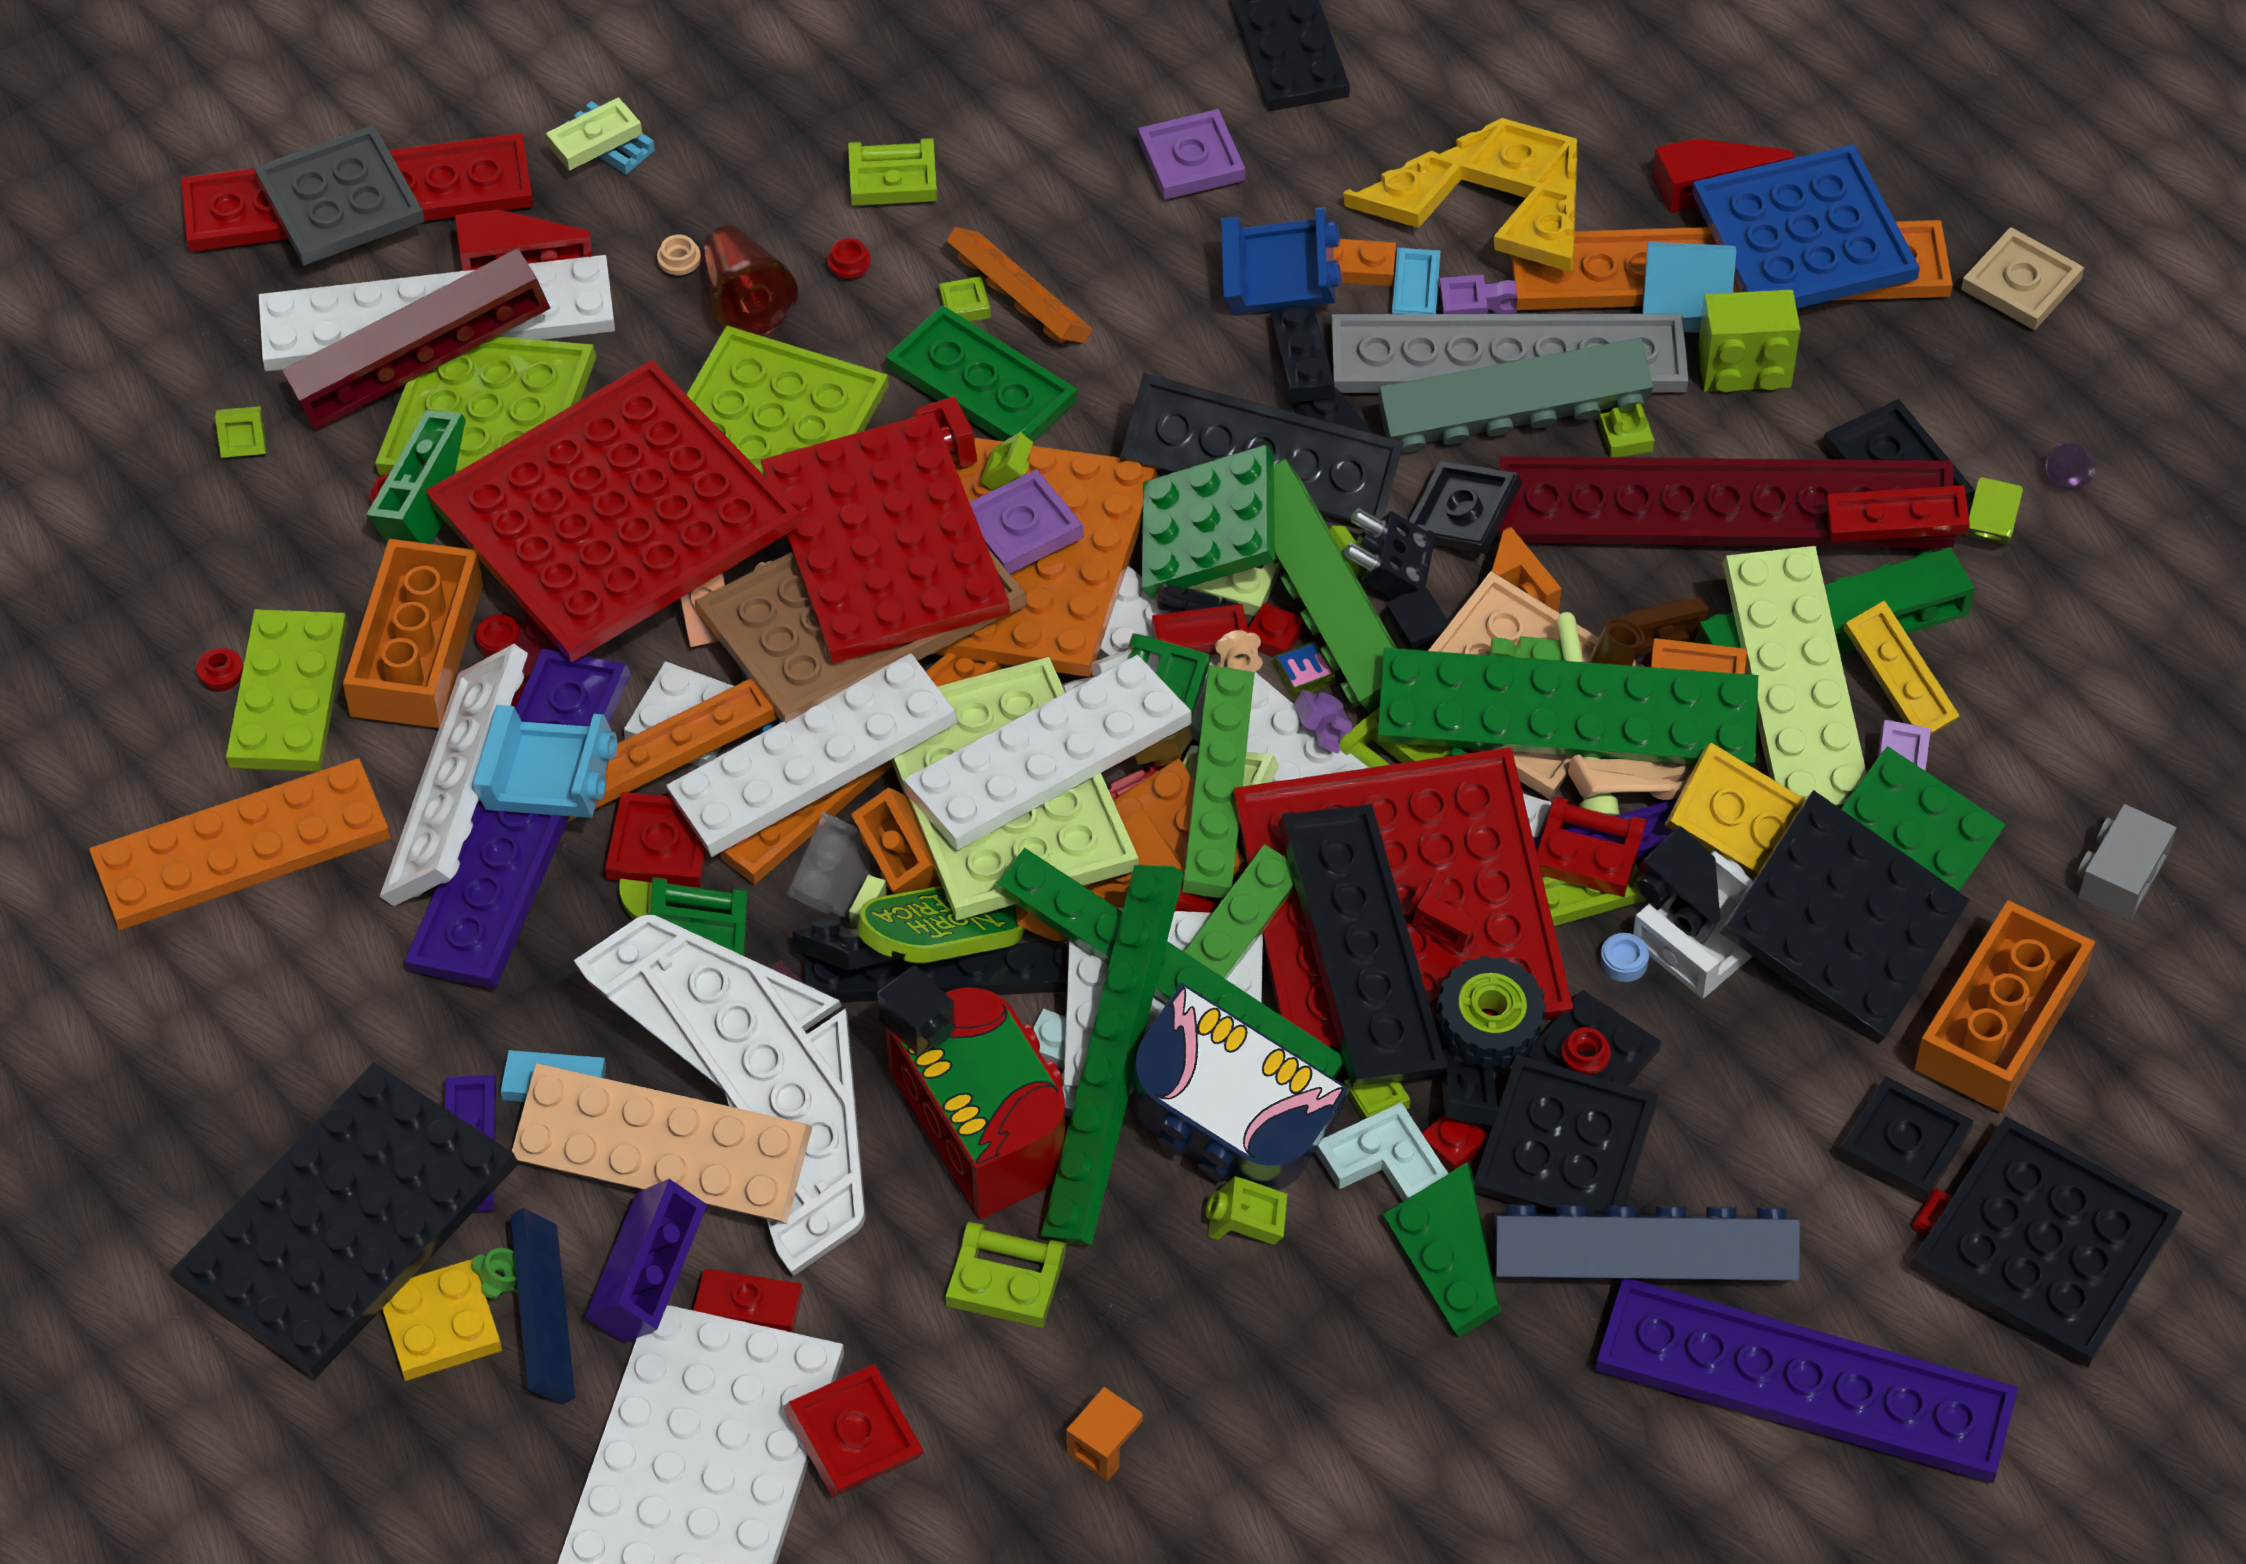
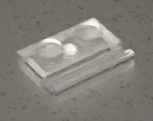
M823 812L786 895L826 914L833 912L843 917V922L849 923V910L867 876L872 874L877 862L861 841L859 828Z

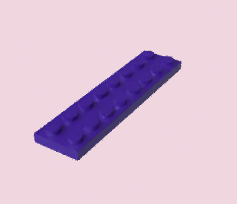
M542 649L517 704L516 711L522 722L590 727L594 714H604L608 724H610L631 673L626 663L582 656L571 663L562 652ZM480 800L476 804L471 818L473 823L471 833L463 842L458 856L460 861L458 871L449 882L441 883L437 886L404 961L409 971L496 989L570 816L485 810Z
M1630 1278L1622 1279L1596 1364V1371L1991 1483H1994L2018 1391L2017 1386Z

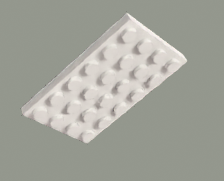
M667 1305L658 1329L636 1339L557 1564H776L810 1461L806 1449L783 1409L789 1401L836 1381L844 1356L843 1344Z

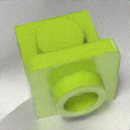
M1234 1176L1220 1190H1215L1208 1200L1206 1206V1217L1210 1219L1208 1237L1219 1240L1231 1230L1275 1245L1284 1237L1288 1194Z

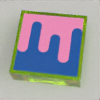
M1316 641L1274 655L1273 665L1293 699L1297 698L1302 690L1311 693L1335 684V673Z

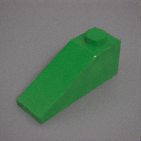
M426 410L366 514L386 543H388L389 539L432 544L444 520L430 505L425 490L455 474L466 421L462 413Z

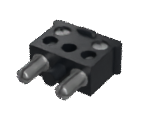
M1360 508L1356 509L1351 516V522L1366 531L1359 535L1357 545L1351 542L1346 546L1344 556L1364 567L1361 582L1392 600L1401 594L1414 593L1424 589L1436 537L1434 532L1420 528L1393 511L1379 520Z

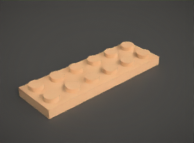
M536 1063L512 1152L517 1162L639 1190H644L664 1180L671 1179L708 1206L787 1224L812 1127L801 1122Z

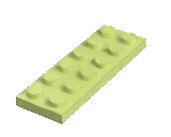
M1816 546L1727 555L1723 561V567L1741 648L1747 649L1746 673L1759 675L1757 723L1769 778L1804 799L1814 790L1841 809L1867 772Z

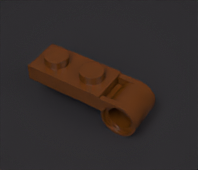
M1700 597L1683 601H1672L1668 604L1648 609H1637L1630 612L1629 615L1612 618L1606 622L1590 655L1589 663L1632 666L1637 655L1652 652L1654 638L1694 642L1699 632L1700 622L1705 620L1710 609Z

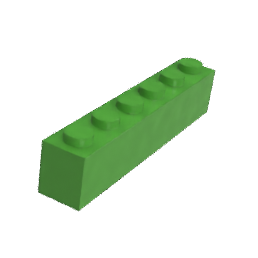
M1284 459L1274 465L1275 562L1273 563L1277 564L1281 561L1287 572L1280 577L1283 584L1294 600L1301 597L1306 606V609L1300 612L1302 618L1313 635L1321 633L1327 643L1320 648L1325 659L1334 671L1341 668L1347 680L1340 685L1347 698L1354 707L1362 704L1371 714L1380 707L1384 648L1397 649L1300 476L1288 461Z

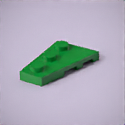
M1468 1162L1383 1214L1458 1338L1501 1312L1491 1259L1487 1252L1482 1228L1484 1227L1474 1190V1178Z

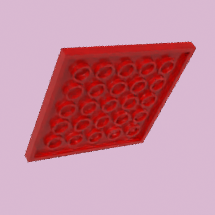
M653 360L648 361L425 490L430 505L468 548L476 552L478 559L571 663L802 525L798 510Z
M1512 747L1233 788L1232 798L1239 821V831L1247 867L1264 844L1287 858L1278 825L1283 814L1373 805L1434 1020L1436 1017L1435 1009L1444 979H1448L1450 971L1455 967H1460L1464 961L1471 958L1472 960L1480 959V956H1489L1490 958L1497 959L1498 957L1507 958V961L1514 964L1517 962L1524 967L1527 973H1532L1537 979V985L1539 988L1542 987L1545 995L1543 1003L1546 1004L1544 1020L1557 1018L1562 1012L1573 1011L1570 991ZM1438 871L1447 875L1439 900L1455 902L1463 906L1470 913L1471 917L1477 919L1472 937L1463 953L1412 927L1416 909L1411 907L1410 903L1422 881L1424 880L1431 884ZM1295 887L1263 931V944L1278 1014L1334 1051H1341ZM1481 1009L1487 1015H1499L1492 1009Z

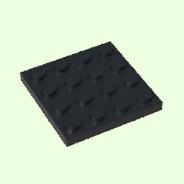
M1813 790L1802 803L1723 926L1720 934L1879 1044L1888 1035L1970 899Z
M2005 1116L1913 1257L1910 1269L2089 1368L2177 1226L2183 1211Z

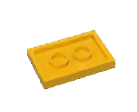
M1710 743L1700 755L1665 826L1673 831L1681 826L1710 853L1716 851L1725 859L1736 862L1745 874L1754 879L1805 799L1713 743Z

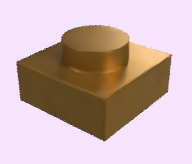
M1189 726L1136 753L1134 756L1137 765L1154 761L1155 766H1164L1181 758V754L1193 739Z

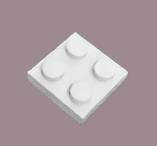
M665 661L625 726V740L734 686ZM721 747L689 763L701 767L715 759Z

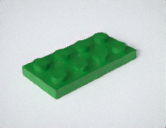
M941 305L885 356L886 368L937 401L955 396L967 420L1003 442L1019 432L1034 442L1078 401L1077 388L944 305Z

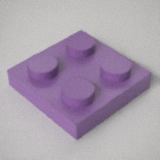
M1219 109L1138 128L1139 144L1164 200L1245 181V166Z
M1037 469L970 502L987 547L1009 574L1084 537L1083 524Z

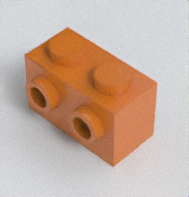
M887 788L851 814L861 832V841L876 859L882 870L881 877L883 880H886V886L892 893L898 894L941 885L935 864L905 794Z

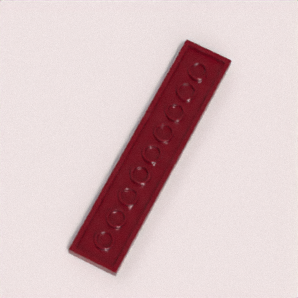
M1500 456L1499 470L1518 473L1523 483L1498 531V543L1501 541L1503 530L1509 527L1513 528L1524 543L1954 548L1955 535L1831 542L1826 506L1827 494L1954 486L1953 461Z

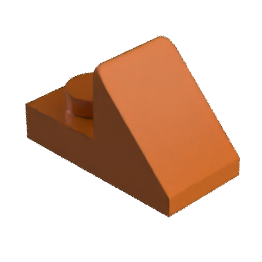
M1512 527L1503 530L1492 572L1559 613L1562 588Z

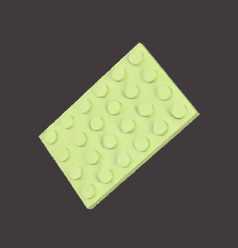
M1050 657L938 686L937 688L955 710L958 723L891 759L903 792V779L1064 694L1065 691ZM1101 773L959 850H956L904 792L931 854L937 875L956 921L1015 904L998 893L996 886L997 882L1024 847L1081 885L1133 872L1134 865H1139L1138 855Z

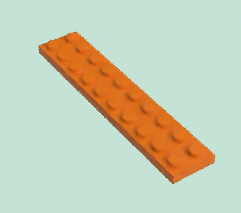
M1941 220L1895 221L1920 267L1917 280L1834 300L1951 297L1953 284ZM1709 227L1575 231L1574 268L1572 272L1510 255L1513 281L1516 283L1517 298H1515L1516 310L1643 306L1647 242L1717 245ZM1734 279L1733 293L1741 292Z

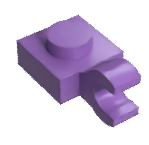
M1484 274L1440 278L1443 314H1488V309L1493 310L1497 314L1517 313L1515 281L1505 280L1498 283L1485 284Z
M1302 690L1293 705L1303 727L1316 732L1319 747L1338 754L1340 751L1338 740L1340 741L1346 733L1350 734L1352 730V723L1343 709V704L1337 698L1327 693H1319L1317 696Z

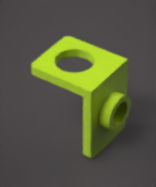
M1984 477L1979 478L1969 517V532L1965 536L2010 546L2023 488L2016 484Z

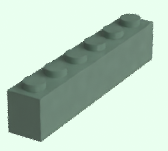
M1642 337L1380 386L1378 405L1385 437L1404 442L1401 452L1409 453L1425 448L1426 443L1443 440L1444 444H1457L1468 440L1470 435L1487 432L1488 436L1504 435L1514 429L1513 427L1531 424L1533 428L1547 427L1556 423L1557 418L1574 415V418L1577 420L1589 419L1601 413L1600 410L1618 407L1619 411L1622 412L1632 411L1636 404L1643 406L1644 402L1649 401L1653 384Z

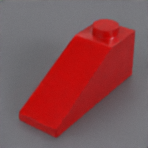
M1695 138L1656 147L1652 178L1669 212L1674 213L1698 207L1692 195V186L1695 181L1793 159L1795 156L1792 150Z
M503 210L455 215L463 271L476 270L517 248L528 264L593 256L589 230Z

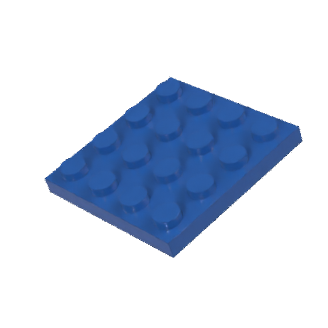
M1854 144L1693 182L1692 195L1717 245L1736 246L1734 279L1741 292L1793 290L1796 308H1801L1918 279L1920 267Z

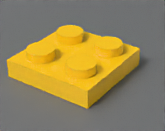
M473 1259L412 1277L382 1308L405 1381L502 1351L501 1342L486 1296L481 1291L482 1284L479 1275L471 1268Z

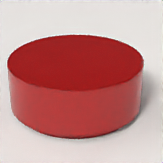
M503 614L492 615L482 620L476 629V641L480 653L488 658L510 645L516 644L521 629L518 621L511 616Z

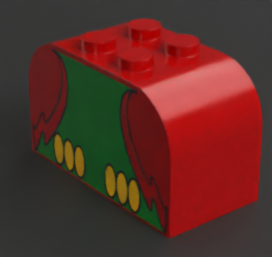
M970 987L959 988L945 993L954 1001L955 1029L943 1044L937 1047L931 1046L919 1056L909 1049L886 1026L885 1028L889 1074L978 1220H981L1046 1189L1055 1182L1066 1138L1065 1097L1062 1089L1063 1079L1053 1060L1045 1061L1039 1051L1040 1043L1032 1026L1029 1023L1023 1025L1012 1007L999 995L985 989Z

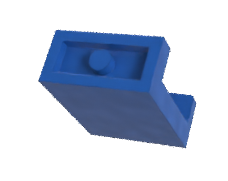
M1325 207L1315 209L1316 219L1243 228L1239 217L1221 219L1224 299L1233 316L1286 309L1291 306L1309 307L1335 303V287L1341 286L1342 277L1339 261L1334 260L1333 247L1340 246V234L1337 221H1330Z

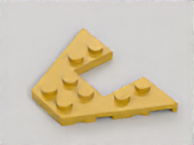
M1501 118L1486 125L1480 131L1470 132L1456 139V147L1441 154L1434 151L1427 152L1406 162L1405 166L1400 169L1382 173V181L1359 192L1348 189L1343 193L1345 207L1420 228L1461 179L1484 187L1515 194L1526 199L1494 235L1495 250L1572 272L1574 268L1577 138Z

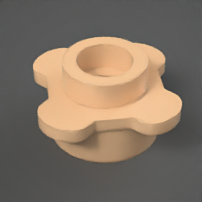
M1235 630L1225 634L1215 645L1216 652L1220 655V662L1217 666L1251 672L1259 670L1263 664L1261 657L1258 656V647L1261 645L1260 637L1255 633H1247L1242 630Z

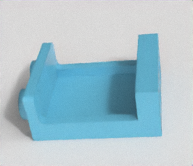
M496 705L472 785L485 810L592 818L597 800H601L605 794V772L609 760L615 758L617 736L615 732L611 731L604 714H594L590 727L522 722L514 706Z

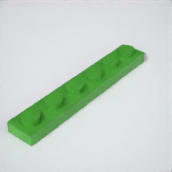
M1213 665L1208 667L1182 892L1224 899L1232 888L1239 826L1232 793L1233 788L1243 786L1255 672Z

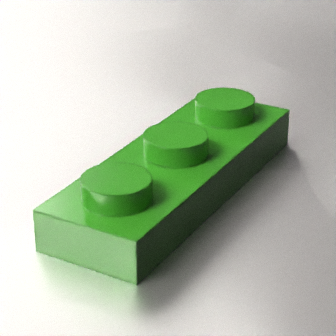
M1264 844L1184 952L1227 980L1295 889L1288 859Z

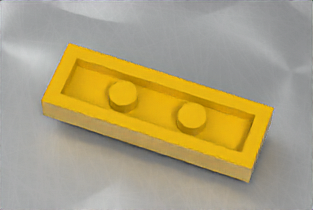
M1885 600L1845 623L1844 631L1905 724L1931 728V736L1957 721L1960 715Z

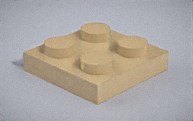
M2010 227L1963 278L1961 290L2029 328L2036 330L2082 279L2084 267Z

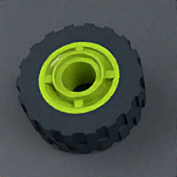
M1480 956V959L1476 960L1471 958L1464 961L1460 967L1452 969L1448 979H1444L1435 1009L1436 1017L1434 1021L1436 1029L1440 1032L1439 1038L1442 1044H1446L1449 1047V1052L1455 1057L1459 1056L1464 1059V1062L1469 1065L1476 1064L1487 1069H1491L1493 1066L1507 1067L1510 1063L1514 1062L1516 1054L1525 1056L1536 1045L1546 1013V1004L1543 1003L1545 995L1542 987L1539 988L1537 985V979L1533 974L1527 973L1524 967L1517 962L1516 964L1507 961V958L1498 957L1497 959L1490 958L1489 956ZM1481 1009H1492L1499 1015H1487Z

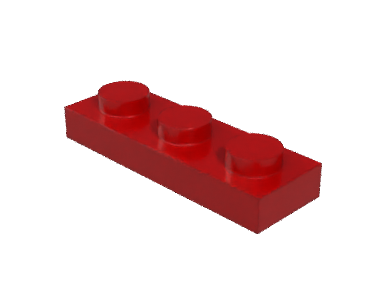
M1965 485L1827 494L1826 506L1831 542L1968 534L1970 522Z

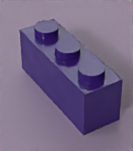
M671 1179L664 1180L637 1192L585 1318L622 1343L656 1331L707 1204Z

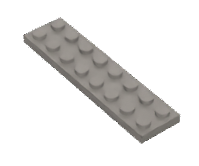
M1332 314L1333 380L1335 387L1340 393H1379L1380 386L1642 337L1653 384L1652 392H1687L1688 372L1683 314Z

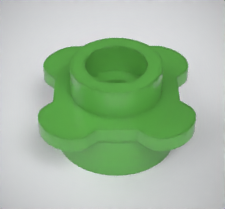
M495 1248L487 1256L480 1254L474 1257L471 1268L475 1273L479 1274L483 1284L481 1291L485 1296L496 1299L501 1293L513 1291L518 1294L514 1251L507 1248Z

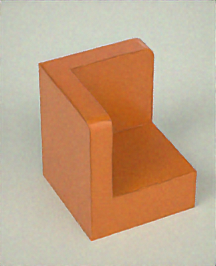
M1103 1387L1066 1429L1067 1455L1108 1482L1120 1468V1447L1143 1421L1142 1412Z

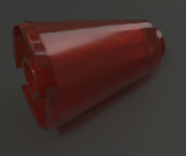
M726 225L713 230L705 240L704 253L712 308L718 322L723 328L730 326L756 335H763L776 329L787 319L785 313L792 303L795 306L798 299V286L791 271L739 228Z

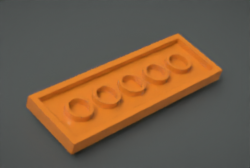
M360 758L91 847L89 851L116 925L120 931L389 840L391 837L388 825Z

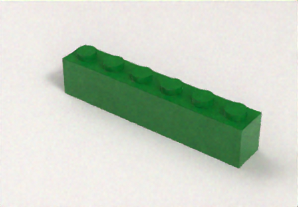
M1951 547L1936 552H1924L1910 560L1893 565L1884 564L1873 571L1853 577L1844 576L1833 583L1824 585L1840 654L1857 650L1843 629L1845 623L1884 600L1906 634H1910L1969 616L1975 589ZM1734 613L1717 614L1708 620L1700 622L1697 643L1741 648Z

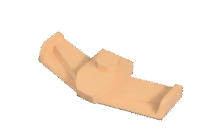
M1575 755L1571 759L1568 773L1583 798L1593 797L1598 793L1650 792L1658 799L1670 800L1679 798L1695 765L1626 759H1583L1581 755Z

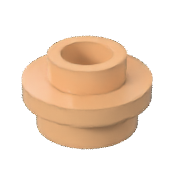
M672 235L662 242L657 253V260L664 272L671 275H685L691 273L699 266L701 254L699 247L690 237Z

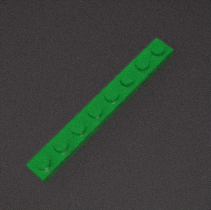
M1024 847L997 882L996 891L1109 965L1122 911ZM1167 941L1154 993L1156 997L1167 1003L1182 982L1335 1079L1345 1064L1342 1055Z
M1134 865L1041 1237L1049 1241L1055 1240L1066 1244L1092 1246L1132 1085L1136 1055L1144 1037L1184 873L1174 866Z

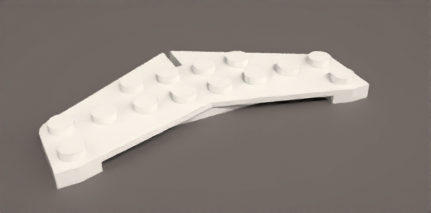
M643 915L636 918L574 960L583 976L593 988L725 1092L729 1107L801 1122L812 1127L788 1222L786 1224L767 1219L776 1251L792 1276L801 1272L862 1228L866 1213L846 1008L810 1033H805L806 1030L842 1006L840 1000L655 915Z

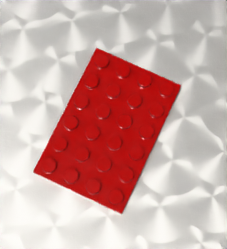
M934 412L760 460L764 476L800 513L802 525L786 534V538L832 664L1011 614L1008 597Z

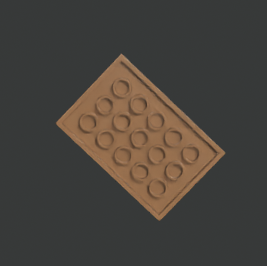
M989 550L1008 597L1011 613L1026 606V593ZM792 552L695 600L699 615L749 679L752 678L774 707L776 715L785 723L909 653H912L918 661L1004 617L1000 616L832 664Z

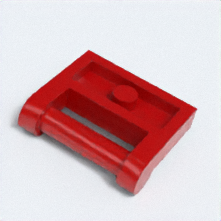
M1554 796L1549 817L1537 850L1542 876L1625 897L1644 837L1647 819L1633 816L1629 820L1570 805L1569 799ZM1565 822L1624 837L1626 841L1622 845L1563 830L1562 827Z

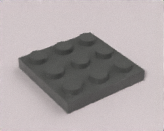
M375 125L254 167L256 180L303 266L425 222L421 206Z

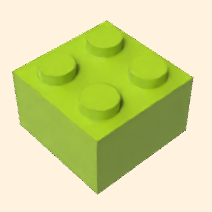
M1793 290L1705 294L1697 347L1704 392L1791 388L1801 331Z

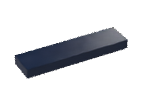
M522 1208L511 1214V1228L527 1388L563 1405L575 1398L557 1224Z

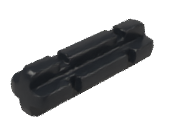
M1168 583L1163 584L1155 593L1156 607L1172 613L1175 609H1177L1176 612L1239 604L1235 600L1223 597L1219 601L1220 598L1218 596L1185 588L1184 592H1182L1180 586Z

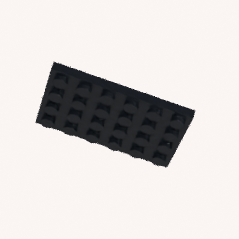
M373 1062L172 1268L170 1273L176 1283L316 1379L515 1169L518 1162L513 1152Z

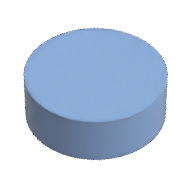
M1618 933L1610 936L1604 942L1601 949L1600 965L1604 973L1610 978L1620 982H1631L1642 977L1647 970L1649 949L1640 937L1630 933Z

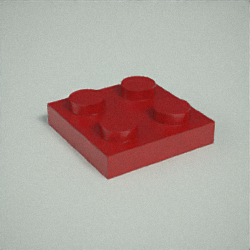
M621 792L605 867L606 878L618 881L620 879L650 882L652 877L667 879V884L700 888L708 851L671 797Z
M875 1364L793 1399L783 1409L832 1498L917 1460L924 1452Z

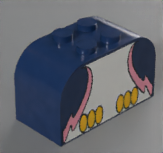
M1181 982L1139 1045L1132 1075L1130 1102L1139 1121L1158 1136L1157 1141L1165 1149L1176 1155H1182L1184 1152L1200 1162L1199 1168L1212 1179L1223 1182L1224 1179L1230 1181L1234 1176L1275 1190H1280L1293 1183L1304 1171L1315 1154L1318 1145L1327 1136L1338 1119L1349 1088Z

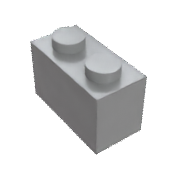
M2124 804L2115 820L2109 817L2105 820L2096 840V843L2100 845L2097 852L2088 851L2079 866L2076 876L2083 879L2078 898L2131 922L2169 855L2177 827Z

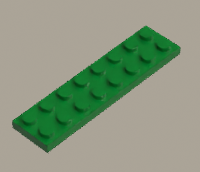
M1384 648L1377 741L1487 750L1512 747L1514 752L1568 756L1581 755L1582 757L1696 765L1704 748L1708 744L1713 743L1749 766L1754 767L1759 675Z

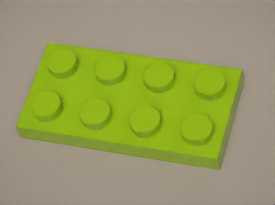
M254 610L226 755L229 768L315 772L322 770L348 625L345 613Z

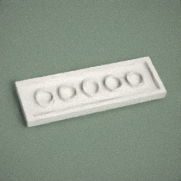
M515 644L458 673L379 896L393 906L412 897H419L423 892L441 883L449 882L458 871L460 865L458 856L463 842L471 833L473 827L471 818L476 804L480 801L472 784L496 705L510 706L514 693L521 686L524 679L522 670L528 653Z
M909 653L821 704L810 708L807 712L788 723L782 722L667 784L666 787L671 799L711 857L957 724L958 720L955 710L913 654Z
M1136 655L903 779L904 792L956 850H959L1192 724L1191 710Z

